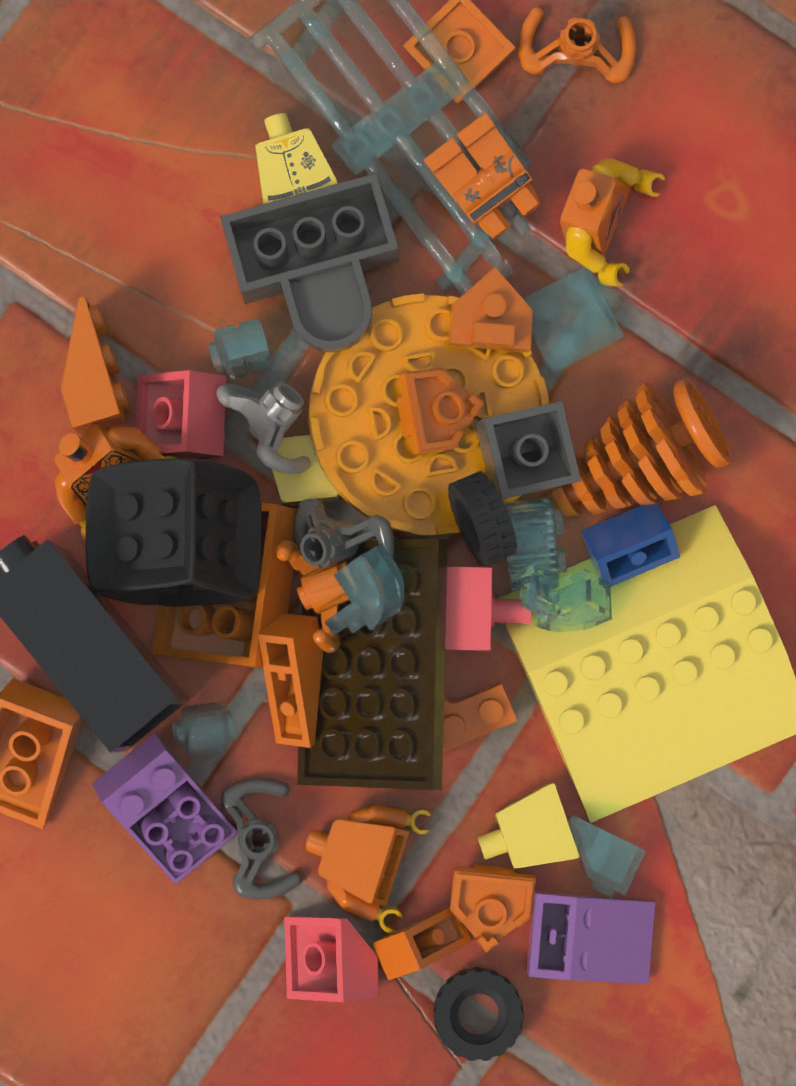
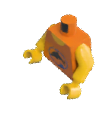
M613 158L602 159L592 167L591 171L580 168L561 214L560 224L566 243L565 249L567 254L592 273L598 272V279L602 285L623 287L624 285L617 279V273L629 274V267L625 263L605 262V255L629 196L630 186H634L635 191L638 193L658 197L660 194L652 191V182L655 178L665 180V177L660 173L645 169L639 171L638 168Z

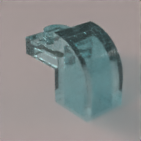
M383 543L360 555L334 574V577L352 603L325 621V624L333 636L346 628H349L353 634L365 625L371 631L392 618L399 611L404 599V582L398 566Z
M534 564L521 570L520 597L522 606L535 613L536 627L553 632L581 631L612 620L610 583L587 569L561 579L552 576Z

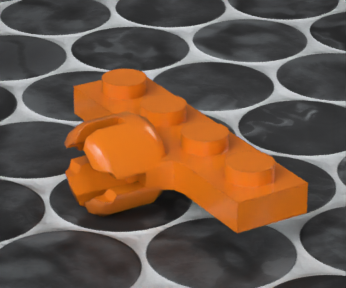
M502 682L493 684L458 700L450 701L444 695L443 752L518 721Z

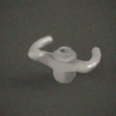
M278 383L262 395L250 388L236 384H225L217 388L216 395L223 406L240 411L247 417L250 433L259 440L258 448L256 449L257 457L265 466L286 474H300L310 467V459L306 456L289 459L277 453L283 435L302 412L304 401L295 389L287 384Z

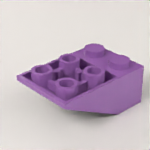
M156 732L92 783L103 805L175 885L238 834V831Z
M535 891L526 973L529 977L571 981L649 984L655 902Z

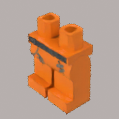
M485 112L456 134L460 143L480 168L479 171H476L453 138L423 159V161L475 228L480 226L486 234L495 240L511 228L499 211L512 201L523 217L537 209L541 203L532 187L534 184L533 179Z

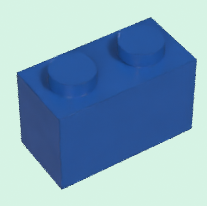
M658 504L641 505L581 531L589 559H591L606 589L680 558L672 527Z

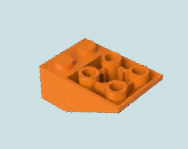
M85 296L78 299L61 384V392L72 428L79 435L95 423L108 428L128 423L125 412L131 411L125 388H122L121 383H116L113 374L120 372L114 350L110 348L109 343L104 344L102 336L109 334L103 313L99 311L98 305L91 306Z

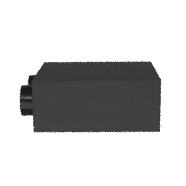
M23 535L0 551V617L110 753L128 751L189 701L188 697L110 601L96 594L91 589L87 573L68 550L48 539L40 545L37 541L31 542L26 535Z

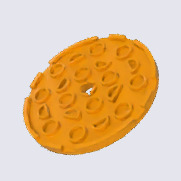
M424 293L392 298L390 301L373 307L371 324L365 336L349 349L340 352H325L315 372L308 404L310 437L317 460L328 481L337 493L366 518L377 514L383 516L390 522L392 530L405 534L442 536L460 532L448 497L449 484L478 471L485 473L492 481L483 461L475 426L476 422L493 416L549 404L544 377H541L537 365L531 356V350L529 352L449 346L451 305L459 299L455 296L444 297L424 295ZM443 368L454 377L456 383L470 394L474 393L485 404L464 433L465 436L457 448L448 451L414 455L411 437L404 438L397 398L402 396L403 393L399 375L404 372ZM520 496L502 499L506 508H508Z

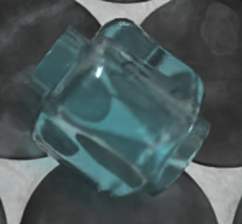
M217 702L185 706L181 710L179 721L173 722V736L176 746L183 745L187 755L192 758L224 753L228 748L229 742H234L235 738L234 723L230 710H224Z

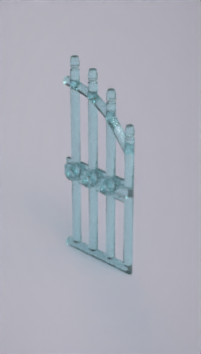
M297 0L249 38L258 51L269 44L340 136L331 143V146L354 176H357L364 169L369 175L377 173L383 194L444 271L436 282L445 293L455 286L463 295L474 286L465 272L480 254L488 264H491L493 268L496 267L505 279L513 274L511 266L506 260L501 258L502 254L492 243L490 236L480 226L475 228L469 218L425 165L423 159L426 156L409 134L429 120L445 142L451 138L455 140L476 171H479L478 165L458 140L456 135L458 131L441 111L443 107L460 95L477 118L485 112L488 114L525 170L531 167L532 164L526 153L520 150L519 144L408 0L387 1L434 61L431 66L417 77L414 76L357 0H336L403 86L385 102L313 11V8L323 0ZM299 19L371 111L353 127L281 35L282 32ZM395 145L400 148L470 239V242L456 260L378 161L379 157ZM512 201L499 210L504 218L510 222L514 232L522 237L531 230L525 218L518 214L519 210Z

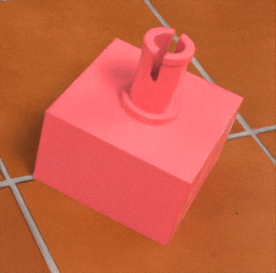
M447 567L445 652L488 653L491 650V627H494V623L531 624V599H495L494 594H492V568Z

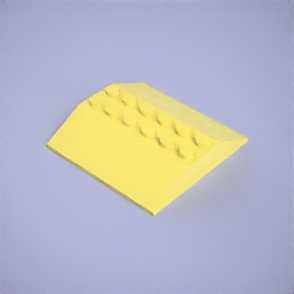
M716 505L670 524L680 558L606 589L591 559H588L497 598L531 599L530 625L526 623H504L590 823L796 735V677L757 583Z

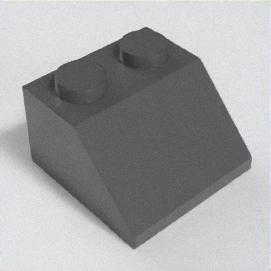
M563 401L493 416L475 423L484 464L501 499L581 481Z

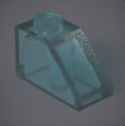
M569 814L567 821L580 856L579 859L584 874L594 880L591 888L613 898L616 891L626 895L646 850Z

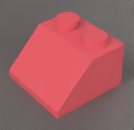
M193 370L138 375L135 428L142 431L162 449L160 453L162 456L171 455L179 458L223 456L225 406L219 402L216 391L219 386L226 384V376Z

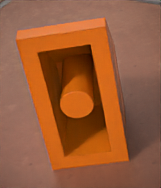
M449 906L399 928L372 944L389 981L427 967L472 942L466 926L451 912Z

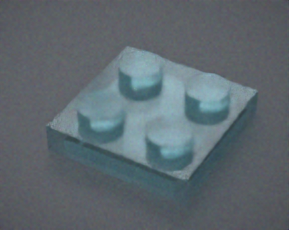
M585 267L523 298L533 310L531 335L551 374L624 338V334L591 271Z

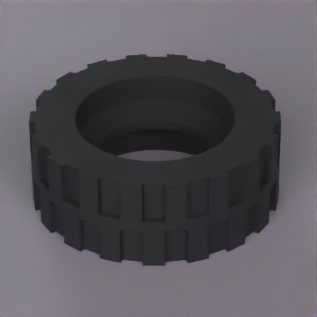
M478 471L450 483L448 486L450 506L461 535L476 561L482 567H487L515 555L518 548L512 521L499 492L488 476L482 471Z
M482 967L461 970L458 974L446 980L443 987L439 989L437 998L434 1001L433 1018L437 1034L446 1048H449L453 1051V1054L459 1057H465L470 1061L491 1060L490 1058L503 1055L504 1051L509 1047L512 1048L516 1043V1038L521 1034L524 1020L521 998L511 982L504 975L502 976L497 973V971L482 969ZM473 994L489 996L498 1007L499 1017L496 1025L492 1030L484 1034H472L466 1031L458 1019L460 1004L465 998Z

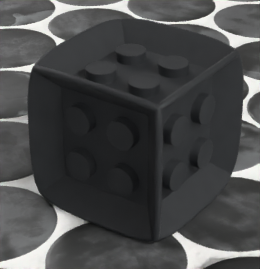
M177 458L114 464L93 472L89 483L86 507V568L90 587L96 594L131 604H158L174 607L233 603L252 598L256 595L261 573L262 514L259 488L254 477L240 469L209 460Z

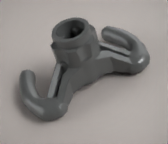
M305 499L299 504L295 516L294 538L295 543L300 547L304 560L308 564L313 566L320 565L322 568L351 559L357 553L359 544L376 537L379 543V554L371 574V580L375 584H383L391 570L394 557L393 533L390 522L386 518L377 514L370 516L359 524L348 523L344 520L328 517L321 503L316 499ZM358 532H364L363 534L357 536Z
M251 778L239 781L225 788L221 796L223 809L229 812L237 823L238 843L242 858V864L238 873L234 875L232 884L235 892L240 897L255 900L272 899L281 896L302 883V875L297 871H293L282 879L269 884L260 885L254 881L262 861L273 855L277 850L280 835L276 826L269 820L258 819L243 802V798L247 794L268 793L278 797H286L290 792L288 784L271 778ZM242 812L249 819V822L245 825L244 819L240 815ZM256 831H263L262 834H267L268 840L264 846H256L253 843L252 836ZM249 858L255 860L251 869L248 868L250 864Z

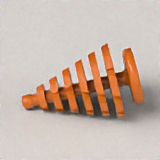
M684 377L673 386V396L682 420L679 422L656 386H652L650 382L643 383L635 391L637 394L635 396L637 404L632 399H626L618 408L620 410L617 413L619 422L613 417L609 416L602 428H600L602 441L597 437L594 440L591 438L583 445L584 456L588 462L586 463L582 457L575 454L581 481L551 488L553 492L547 495L543 494L532 500L531 511L536 519L545 521L555 516V513L560 510L567 517L582 515L581 507L577 504L579 501L594 515L605 512L606 501L602 495L605 496L615 509H621L632 505L631 496L640 505L644 506L657 504L654 499H658L656 492L665 501L683 498L680 495V492H683L682 489L689 496L707 492L708 490L705 487L707 481L704 472L699 467L701 466L700 461L690 444L695 442L706 460L715 468H723L731 464L732 455L714 413L696 385L688 377Z

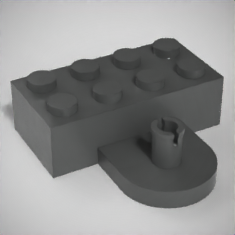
M377 173L220 216L245 305L284 294L297 335L308 346L319 351H344L356 345L365 336L371 324L372 305L363 272L399 262V249Z

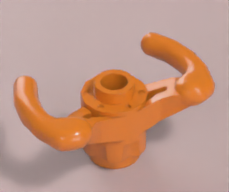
M539 7L531 9L522 24L518 40V54L524 71L538 75L554 64H572L575 66L594 67L611 83H620L628 79L634 66L637 52L636 34L629 17L621 16L616 23L622 43L621 58L616 61L600 43V34L596 31L595 23L589 18L578 19L574 17L568 20L565 29L561 30L558 39L539 52H534L533 39L536 29L544 17V12ZM575 41H581L584 46L575 45Z
M284 539L277 545V558L280 561H289L293 569L298 570L303 575L301 577L302 586L297 588V592L305 609L313 608L317 614L321 613L322 627L313 634V640L323 651L327 653L335 652L340 646V637L336 629L339 604L354 598L353 593L360 591L356 576L347 561L325 568L308 564L301 554L300 547L293 541Z

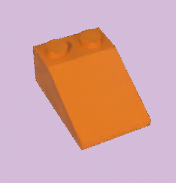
M14 678L0 692V813L43 829L73 755L84 720L65 697Z

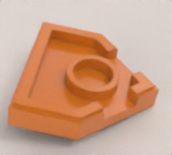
M496 267L451 305L449 346L529 352L531 350L533 310Z
M443 368L400 374L403 395L397 398L404 438L411 437L414 455L448 451L457 448L465 436V431L474 417L479 414L485 402L474 393L470 394L456 383L454 377Z
M475 863L474 868L454 866L450 910L472 933L483 950L488 952L499 943L500 939L531 919L536 876L534 874L515 873V868Z

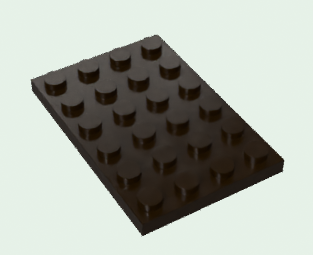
M394 539L392 567L383 584H375L371 580V574L379 554L378 540H367L359 544L357 553L351 559L345 560L356 576L360 591L353 593L354 598L339 604L336 620V629L340 637L339 649L332 653L323 651L315 744L311 748L298 746L297 785L442 790L447 539ZM302 604V615L318 617L320 630L322 627L321 613L317 614L313 608L306 610Z

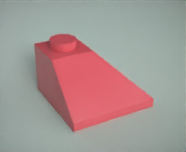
M284 917L287 999L351 1002L379 998L378 956L347 918Z

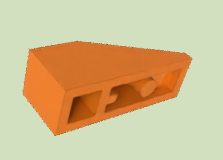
M282 613L258 633L275 742L277 744L311 748L315 744L323 650L313 640V634L319 630L318 617Z

